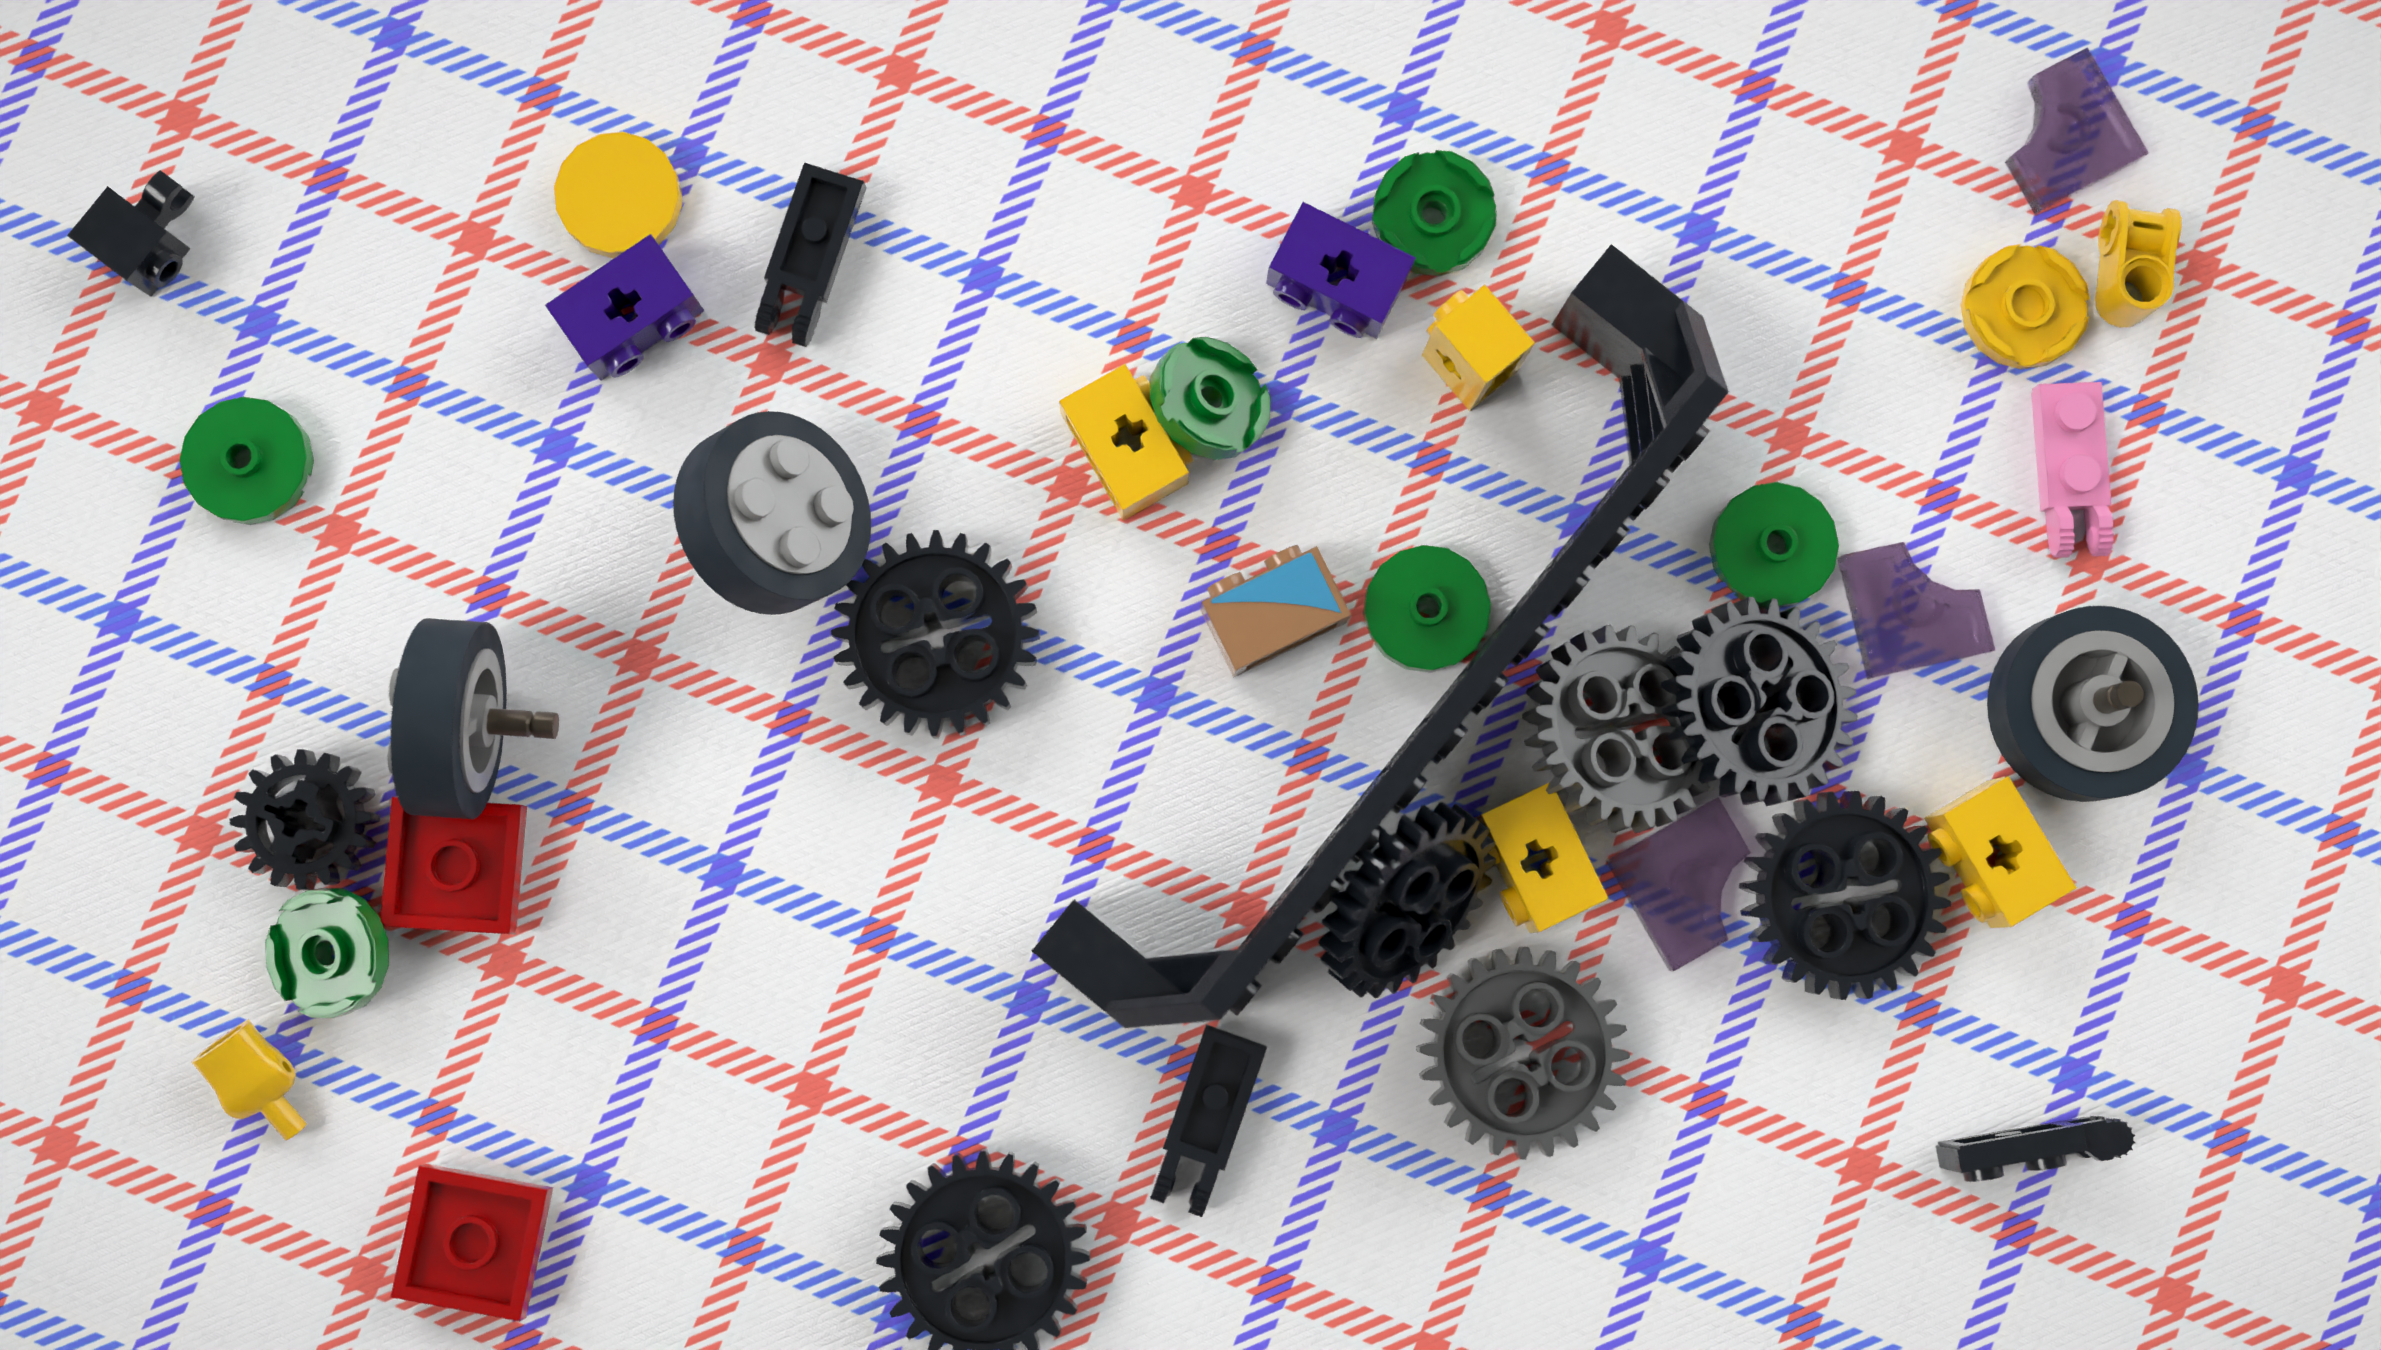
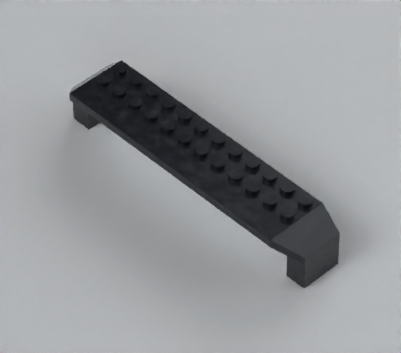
M1612 244L1571 292L1551 325L1619 378L1629 466L1236 950L1146 959L1073 899L1032 949V952L1122 1027L1133 1028L1222 1020L1229 1010L1236 1016L1240 1014L1261 988L1262 984L1255 978L1268 961L1271 960L1275 964H1280L1304 934L1297 926L1310 909L1316 914L1318 912L1321 913L1330 903L1331 895L1339 892L1345 884V881L1338 875L1348 862L1352 860L1357 864L1361 861L1360 852L1362 849L1372 851L1379 842V832L1384 829L1379 824L1391 810L1398 814L1401 809L1404 810L1428 781L1420 774L1430 761L1437 765L1452 752L1469 730L1461 724L1470 712L1477 716L1482 709L1488 707L1509 681V678L1502 673L1511 662L1514 666H1517L1523 658L1526 659L1550 630L1543 624L1547 616L1551 614L1556 618L1563 609H1566L1590 580V578L1583 574L1588 566L1596 569L1603 559L1606 560L1630 531L1623 524L1627 517L1634 521L1643 510H1646L1670 481L1663 474L1667 469L1673 473L1683 460L1686 461L1710 432L1703 423L1729 391L1703 316Z

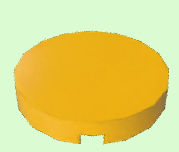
M626 132L598 134L577 145L562 162L554 185L556 211L567 232L590 252L613 259L650 234L660 245L675 228L682 207L679 177L667 155L647 138Z
M2022 244L2004 247L1987 257L1977 266L1965 283L1960 306L1964 328L1979 351L1997 364L2017 369L2046 366L2073 349L2086 331L2089 315L2086 317L2088 310L2086 301L2090 298L2087 283L2073 262L2055 249L2041 245L2031 247L2020 246Z

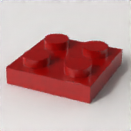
M392 797L380 916L383 927L516 935L527 806L487 803L485 809L477 818L462 819L410 815L404 811L398 797Z
M431 1164L419 1165L390 1297L519 1322L527 1317L554 1187Z

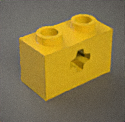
M1484 284L1470 297L1463 290H1460L1433 314L1436 320L1426 330L1430 337L1422 356L1465 407L1471 411L1518 372L1535 342Z
M1123 364L1059 401L1063 419L1123 521L1188 485L1189 471L1186 465L1192 463L1193 458L1188 450L1171 439L1158 422L1150 400V383L1144 375L1134 379L1126 364ZM1125 427L1133 436L1143 433L1140 436L1141 449L1134 453L1127 444L1116 447L1119 444V431Z
M2009 776L1988 780L1924 818L1932 831L1928 834L1931 848L1941 849L1942 854L1938 859L1947 867L1953 866L1966 887L1961 890V895L1967 908L1981 923L1987 922L1990 928L2013 927L2077 888ZM1992 845H1998L2002 854L1995 859L1996 866L1990 867L1986 858L1993 853Z
M1549 783L1475 817L1490 829L1487 836L1496 843L1489 854L1496 858V863L1493 866H1497L1507 886V889L1500 891L1503 905L1514 925L1517 927L1525 923L1529 933H1539L1609 899L1567 812L1564 810L1565 808L1557 792L1547 793L1546 789ZM1527 843L1532 851L1544 849L1547 853L1548 861L1540 866L1544 876L1542 878L1536 870L1525 872L1522 869L1520 861L1528 857V850L1525 846Z

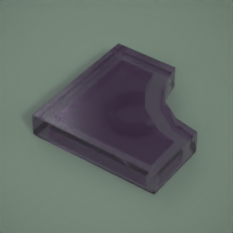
M2087 47L2035 74L2027 82L2035 104L2033 128L2024 146L2008 158L2005 164L2036 215L2138 162L2149 152Z
M1904 542L1844 554L1837 558L1867 680L1995 651L1980 589L1955 590L1932 581L1914 564Z
M1719 797L1711 799L1605 860L1669 971L1681 968L1729 940L1720 916L1722 889L1732 869L1751 852Z

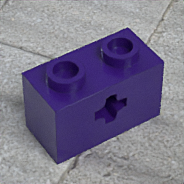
M1302 202L1268 268L1266 284L1275 288L1273 291L1275 297L1293 308L1306 310L1309 305L1331 316L1329 319L1330 324L1347 335L1362 338L1365 333L1377 339L1410 275L1416 257ZM1337 267L1345 269L1347 271L1346 279L1343 278L1338 286L1327 282L1328 274L1334 273Z
M651 234L545 304L584 363L600 381L609 375L616 378L630 372L642 362L644 358L642 353L662 339L665 342H671L682 337L696 324L695 317L704 312L696 297ZM628 304L634 307L638 315L631 322H627L621 312V309Z

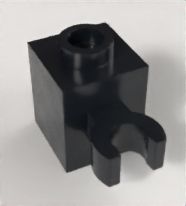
M161 170L148 181L143 190L142 198L135 206L107 186L67 236L126 281L152 297L159 287L166 286L178 275L183 264L182 259L191 249L168 232L165 227L171 220L176 219L187 210L195 196Z

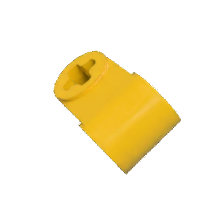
M2120 200L2111 201L2103 215L2098 237L2100 258L2095 294L2096 309L2107 323L2119 328L2132 327L2155 312L2171 297L2174 288L2176 250L2182 229V218L2180 211L2177 209L2166 208L2161 213L2128 208V204ZM2125 282L2131 283L2139 289L2143 302L2135 300L2129 295Z

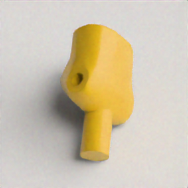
M249 1019L217 1039L191 1062L213 1088L222 1108L232 1118L244 1119L261 1112L285 1141L294 1137L307 1125L284 1097L295 1082L296 1073L292 1064L277 1048L265 1040Z

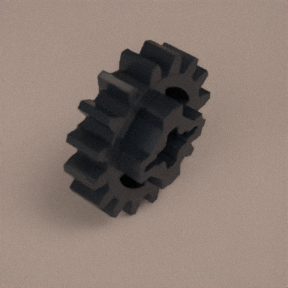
M297 749L294 765L286 756L278 754L271 756L273 773L268 774L264 771L252 769L249 776L257 787L253 793L236 792L234 796L238 802L247 806L245 815L230 818V825L245 828L247 835L234 845L235 850L245 853L255 852L256 856L251 861L248 869L252 873L264 874L272 870L270 884L274 886L287 887L294 878L297 890H313L316 885L317 876L324 885L339 884L340 874L338 867L342 866L348 870L358 871L362 865L354 854L357 847L374 848L376 841L371 837L363 834L365 825L380 822V815L366 812L363 805L376 795L374 789L366 787L355 788L354 784L358 781L362 772L358 768L346 766L338 771L340 757L324 752L317 761L313 751ZM298 780L294 791L280 797L276 796L283 787ZM338 796L344 807L345 820H343L336 804ZM286 810L295 812L306 811L309 817L314 818V822L325 826V830L305 829V826L297 822V818L288 815ZM266 821L268 822V825L274 836V840L272 843L268 836ZM329 843L335 844L333 849L323 857L305 863L307 859H313L316 849Z

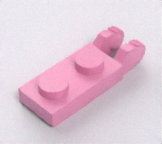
M2102 382L2039 384L2032 389L2031 396L2040 512H2045L2047 543L2049 544L2050 555L2053 558H2064L2072 555L2075 535L2073 532V515L2070 511L2084 510L2085 534L2089 553H2091V556H2109L2111 549H2113L2114 533L2112 531L2113 517L2108 508L2111 505Z

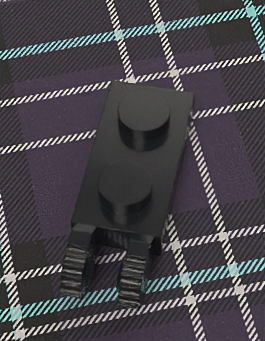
M808 163L803 164L764 276L767 284L754 322L755 331L766 335L772 333L780 318L785 290L804 296L792 326V343L804 347L809 345L820 318L822 302L827 303L863 200L866 191L864 181Z
M1205 1025L1163 1145V1149L1167 1151L1150 1199L1164 1204L1166 1197L1171 1195L1176 1181L1175 1172L1182 1155L1204 1163L1199 1180L1194 1184L1188 1201L1190 1204L1188 1213L1203 1217L1219 1170L1225 1171L1268 1046L1219 1028Z
M2090 1116V1118L2080 1117L1938 1142V1145L1935 1147L1940 1168L1963 1173L1964 1181L1976 1182L2001 1178L2004 1176L2003 1166L2026 1162L2027 1170L2030 1171L2063 1167L2067 1165L2065 1155L2073 1153L2081 1158L2092 1157L2097 1161L2112 1160L2114 1157L2121 1158V1155H2128L2127 1152L2133 1150L2132 1145L2135 1144L2133 1141L2135 1134H2132L2131 1130L2133 1128L2128 1127L2127 1122H2123L2121 1119H2105L2103 1116Z

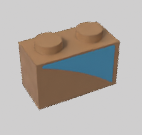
M1298 545L1288 547L1264 561L1268 570L1247 580L1244 579L1241 572L1221 579L1207 588L1210 598L1201 602L1200 610L1233 678L1347 623L1351 613L1317 546L1304 553L1301 552Z

